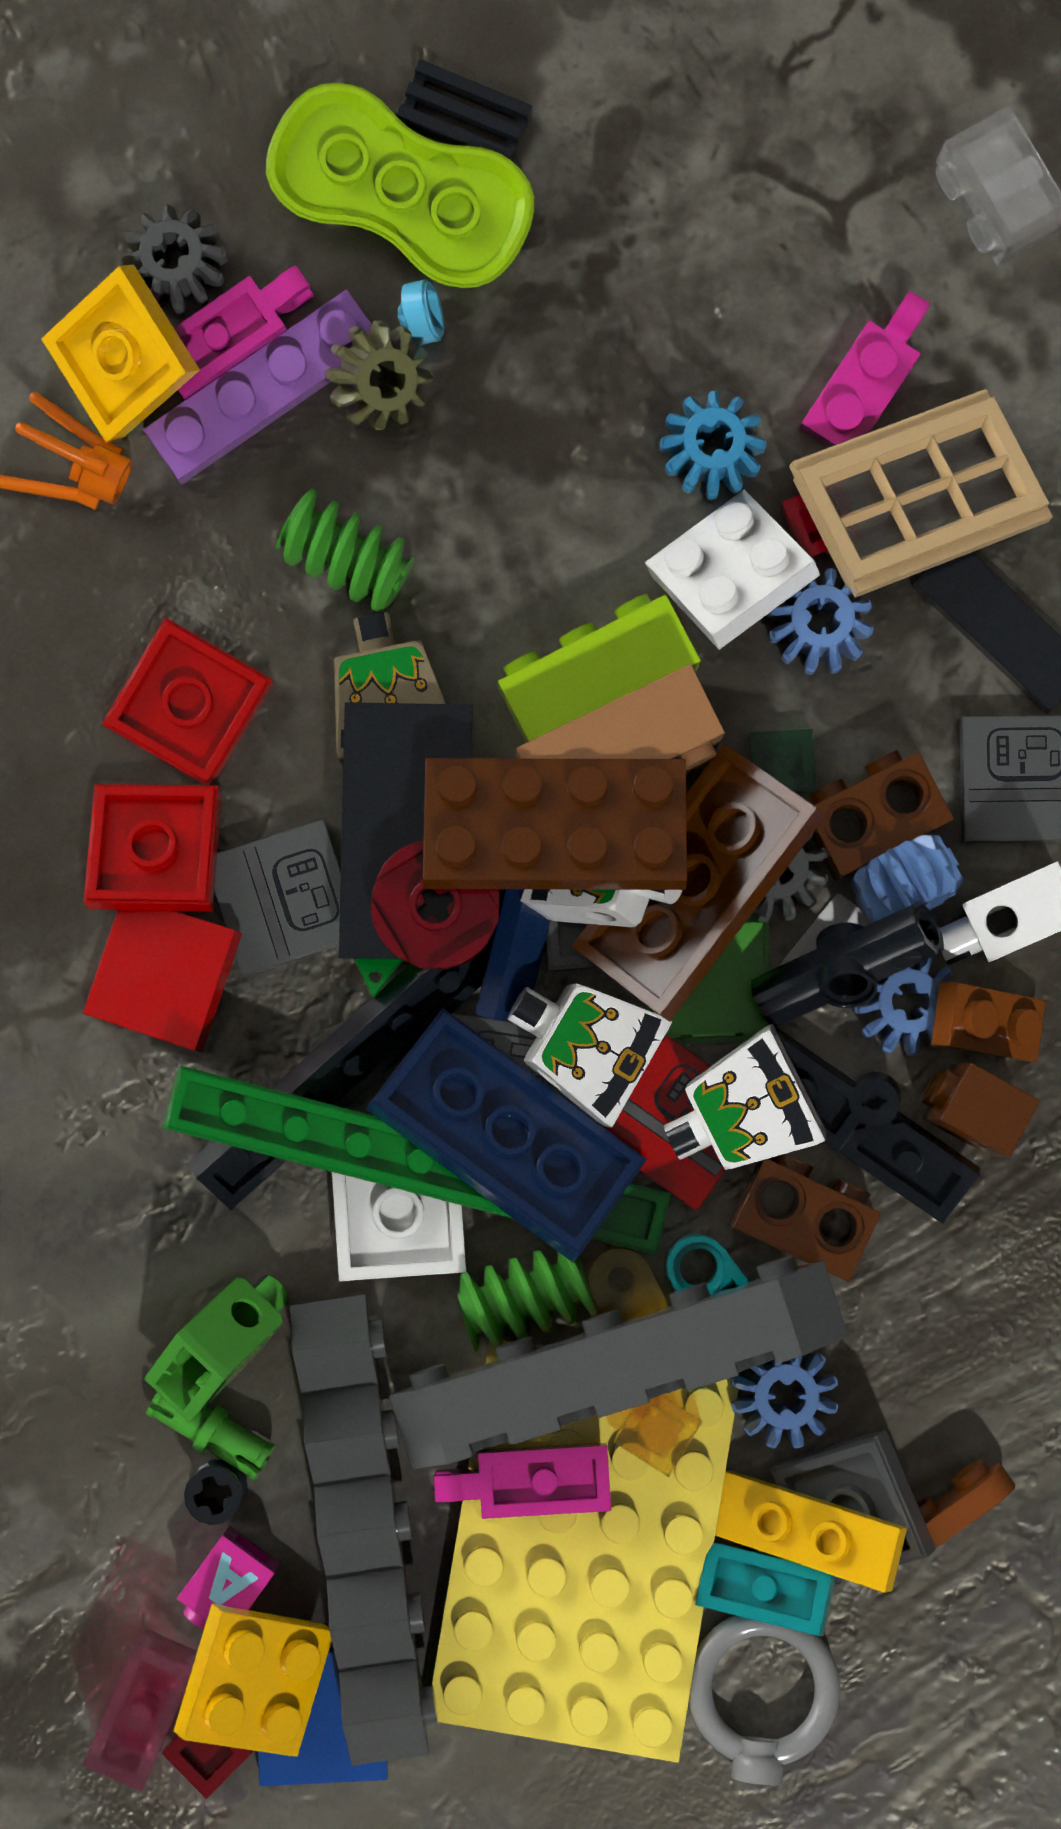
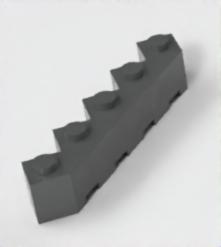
M795 1256L784 1257L758 1266L757 1270L760 1278L737 1288L709 1293L706 1283L697 1284L669 1294L672 1306L646 1316L622 1320L619 1310H614L582 1321L585 1333L562 1342L535 1347L533 1338L527 1337L495 1348L498 1360L475 1369L449 1374L447 1365L444 1363L409 1375L412 1386L389 1395L412 1470L451 1464L473 1457L475 1455L474 1452L483 1448L493 1447L505 1442H509L510 1445L559 1431L564 1425L593 1415L601 1418L647 1404L652 1398L678 1389L686 1388L689 1391L738 1376L739 1372L767 1363L771 1360H776L778 1364L801 1357L848 1337L825 1262L819 1261L797 1266Z
M365 1294L291 1305L292 1354L302 1395L304 1444L314 1485L317 1539L327 1579L329 1628L339 1670L342 1726L351 1765L355 1766L429 1754L427 1727L438 1726V1713L433 1685L422 1687L415 1634L425 1632V1619L421 1594H409L402 1541L413 1539L408 1501L397 1502L389 1449L400 1448L398 1425L393 1409L384 1410L377 1358L387 1357L382 1318L370 1320Z

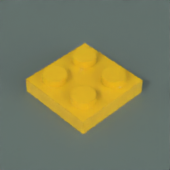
M134 264L118 266L41 338L106 443L122 440L200 371Z
M211 1604L173 1731L186 1741L297 1757L332 1642L330 1628L324 1623Z

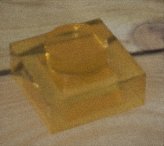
M659 1395L650 1399V1402L632 1408L613 1441L621 1448L669 1477L702 1424V1420L664 1395Z

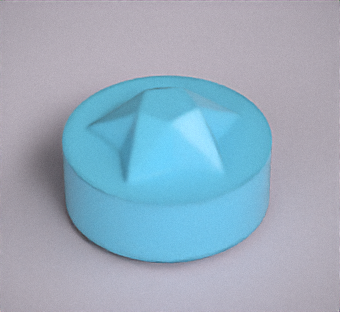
M427 279L404 284L401 290V303L398 307L400 325L411 331L413 342L419 345L440 341L444 335V316L441 302L434 285Z

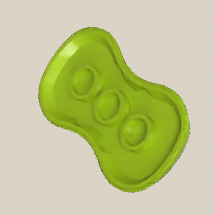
M326 83L312 87L301 94L282 116L272 136L267 153L266 176L270 188L278 200L291 212L299 217L318 223L355 226L374 232L393 243L427 277L447 286L470 288L479 287L494 281L514 261L531 227L534 214V194L529 180L522 170L510 159L498 152L481 147L450 145L430 140L408 128L374 94L355 85Z

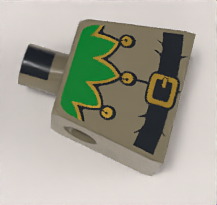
M389 612L372 613L355 618L353 623L359 652L334 658L336 750L342 767L345 702L446 704L422 642L411 641L396 644Z

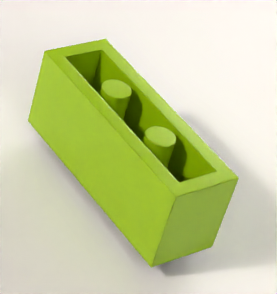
M648 594L638 596L614 611L618 618L617 620L595 630L592 622L584 624L559 639L562 648L540 659L537 651H533L517 658L503 668L507 676L498 680V691L526 743L689 664L692 665L694 671L698 670L701 660L666 594L653 601L650 600Z

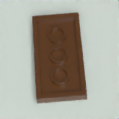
M724 743L717 755L686 794V890H682L680 897L673 904L649 899L642 921L635 927L588 924L572 944V947L670 1022L826 816L814 805Z
M425 758L424 889L686 890V759Z

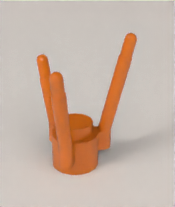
M30 393L29 400L31 403L90 447L83 445L78 449L23 422L15 425V431L36 442V444L72 461L69 479L79 483L78 488L0 475V489L74 501L93 510H97L101 500L114 505L127 483L133 460L122 455L124 448L111 442L106 443L103 438L40 393Z

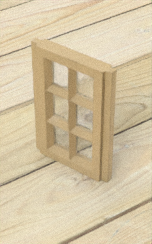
M987 389L792 461L789 466L794 476L793 481L847 589H851L855 598L1045 524L1053 518L1048 508L1050 504L997 401L994 396H990Z

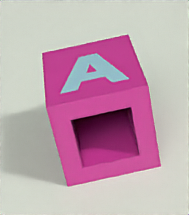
M229 1525L177 1597V1600L187 1606L183 1614L190 1622L204 1631L211 1604L249 1610L275 1574L280 1562Z

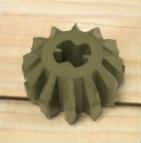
M375 320L370 327L369 335L360 327L353 326L349 328V338L353 345L350 349L337 343L331 346V352L334 356L342 359L341 367L326 369L324 371L325 378L340 384L332 392L330 399L338 407L348 406L346 415L348 420L355 424H360L367 418L372 428L383 430L388 423L389 415L400 424L408 423L409 414L405 406L408 402L419 407L426 405V398L416 392L417 384H427L434 378L432 377V372L417 367L425 360L428 352L424 346L419 344L410 345L411 331L399 326L390 332L387 323ZM378 364H381L388 368V373L385 381L377 379L380 385L377 387L370 383L369 379L372 370L381 371Z

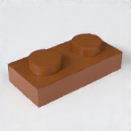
M940 981L931 1045L1037 1063L1046 1000L958 982Z

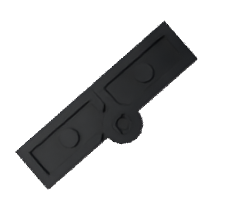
M775 1027L827 1131L826 1140L823 1142L943 1224L980 1176V1167L898 1111L901 1103V1091L898 1083L891 1076L883 1072H869L861 1075L854 1081Z

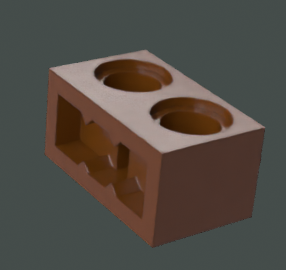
M898 750L893 751L865 766L864 768L869 777L847 788L841 778L809 795L812 804L826 816L814 831L812 839L817 848L825 850L827 857L824 859V862L835 882L869 864V860L879 857L888 849H893L906 840L911 841L920 835H927L954 820L919 752L902 759ZM903 782L914 790L917 802L913 812L907 814L898 813L889 806L886 800V789L890 783ZM847 810L858 817L862 830L857 841L843 842L832 834L830 818L833 812Z
M973 1063L951 1064L950 1068L945 1072L938 1069L925 1089L921 1102L929 1107L922 1120L988 1156L1010 1158L1040 1100Z
M787 1154L777 1156L774 1162L769 1159L758 1161L728 1225L809 1264L824 1261L828 1273L850 1282L881 1215L880 1211L867 1206L871 1194L836 1178L832 1189L813 1181L809 1177L814 1167ZM776 1181H784L793 1190L794 1205L786 1215L776 1218L770 1217L762 1208V1193L769 1184ZM843 1209L851 1219V1232L843 1242L828 1244L820 1235V1220L829 1210Z

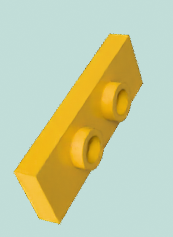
M731 1470L725 1471L715 1536L887 1593L893 1590L908 1527Z

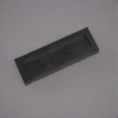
M973 552L927 569L914 582L912 587L1044 713L1048 714L1061 701V636Z

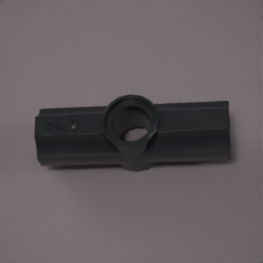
M921 901L865 927L851 922L830 925L817 936L815 950L752 979V997L760 1009L762 1018L770 1025L773 1024L774 1027H778L826 1004L840 1008L861 1006L872 1000L876 995L877 981L943 951V935L934 920L933 913Z

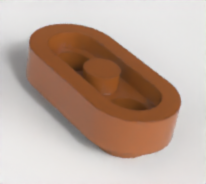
M983 1459L976 1460L960 1470L951 1479L955 1487L939 1499L934 1501L931 1496H927L917 1501L935 1548L995 1507L1014 1490L1016 1484L1000 1462L987 1466Z

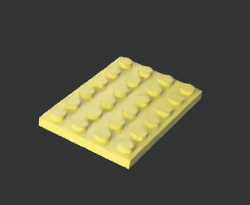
M503 1338V1345L516 1340ZM490 1341L485 1364L498 1360L495 1347ZM534 1343L535 1347L543 1346L541 1344ZM731 1378L689 1391L686 1388L678 1389L652 1398L647 1404L601 1418L593 1415L564 1425L559 1431L513 1445L505 1442L481 1449L491 1450L607 1442L611 1511L482 1519L481 1499L462 1501L432 1681L438 1722L679 1763L704 1608L695 1604L705 1557L715 1540L735 1415L731 1402L737 1399L739 1390L731 1384ZM478 1451L474 1452L475 1455L469 1459V1470H479Z

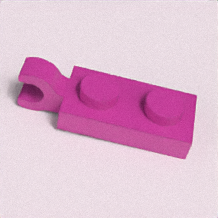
M296 265L280 274L261 290L249 275L174 327L200 369L198 373L178 389L184 400L200 391L287 330L279 316L300 308L314 297L310 290V284Z
M909 291L885 330L869 320L802 421L800 429L828 447L871 432L921 355L920 352L906 343L924 318L931 303Z
M607 1442L479 1450V1470L445 1469L436 1470L434 1475L435 1502L481 1499L482 1519L611 1511Z

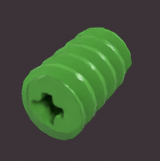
M311 488L299 500L288 516L277 540L276 551L285 545L283 558L284 562L290 566L297 565L307 557L305 571L306 575L312 578L319 577L329 568L327 578L329 588L339 590L351 580L349 589L351 600L361 602L373 592L371 601L372 612L387 611L406 581L415 562L416 555H413L408 561L402 558L405 539L401 536L387 548L380 546L383 526L379 524L365 536L359 534L362 515L358 512H355L343 524L337 522L340 502L333 500L319 512L315 509L318 490Z
M541 1250L533 1252L532 1271L527 1272L519 1260L514 1257L509 1259L508 1278L504 1280L492 1265L485 1266L484 1285L481 1287L477 1286L468 1272L460 1274L458 1298L475 1354L479 1352L480 1333H484L496 1348L503 1345L504 1326L506 1325L510 1327L518 1339L527 1338L529 1318H533L542 1331L546 1333L552 1330V1317L555 1310L559 1312L568 1325L576 1323L578 1303H582L592 1317L597 1316L580 1256L572 1263L557 1251L556 1264L552 1265Z

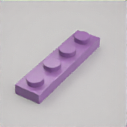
M346 289L144 428L143 431L182 485L330 383L331 381L325 378L324 371L330 367H341L342 359L334 356L331 352V346L337 343L350 349L353 345L349 338V328L353 326L360 327L369 335L372 324Z

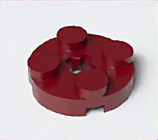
M424 840L417 841L395 852L383 864L372 892V922L381 941L397 958L420 969L454 968L473 959L488 944L499 922V889H434L438 895L449 891L453 896L454 901L447 906L450 917L440 923L434 916L422 919L417 909L425 903L421 894L426 890L423 886Z

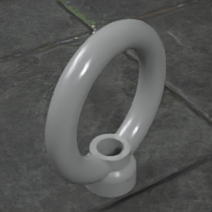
M734 1615L715 1626L699 1644L696 1652L688 1704L693 1720L706 1741L719 1753L732 1760L731 1779L759 1785H780L783 1778V1765L806 1756L824 1739L830 1730L839 1706V1674L834 1658L820 1636ZM769 1636L789 1643L803 1655L813 1675L814 1700L808 1716L794 1732L777 1740L739 1735L723 1721L714 1703L712 1683L715 1669L720 1659L733 1645L747 1638Z

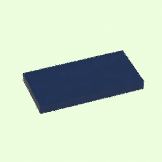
M444 1008L438 1013L366 1108L572 1263L579 1257L647 1160Z

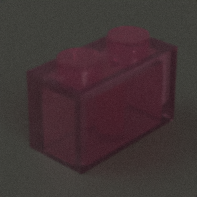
M145 1629L134 1644L82 1766L141 1792L143 1791L153 1773L179 1713L197 1654L196 1650L151 1630Z

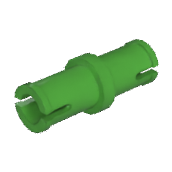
M157 1392L151 1401L154 1405L151 1404L146 1411V1415L150 1418L157 1419L194 1442L192 1449L204 1455L209 1451L248 1475V1478L253 1481L256 1480L269 1460L268 1455L270 1456L276 1446L229 1419L230 1411L220 1405H217L215 1409L207 1405L188 1423Z

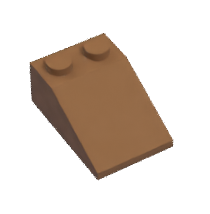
M689 664L517 747L516 759H686V776L709 765L712 761L711 758L717 755L715 750L725 732L692 665Z

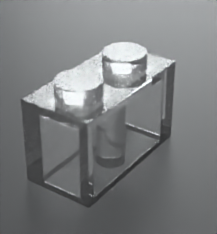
M1010 105L944 142L936 160L938 167H936L935 172L939 185L951 201L958 199L969 218L967 220V229L973 243L981 253L985 254L989 251L997 266L1061 231V191Z

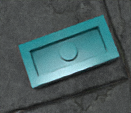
M714 1542L705 1557L695 1605L815 1636H824L836 1576L786 1559Z

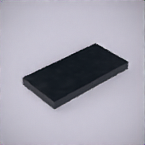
M345 702L339 926L340 959L402 960L397 958L384 945L373 925L371 917L373 887L383 864L395 852L409 844L424 840L425 758H472L473 705ZM426 889L421 893L425 903L417 909V912L422 919L434 916L440 923L450 917L447 906L454 899L449 891L438 895L434 889Z

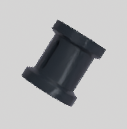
M211 1459L204 1463L189 1479L184 1491L185 1505L190 1515L199 1522L208 1525L222 1524L231 1519L240 1508L242 1499L248 1492L247 1477L243 1472L222 1459ZM214 1476L217 1485L229 1484L231 1491L223 1500L222 1506H219L215 1497L204 1498L202 1494L203 1489L209 1484L210 1477Z

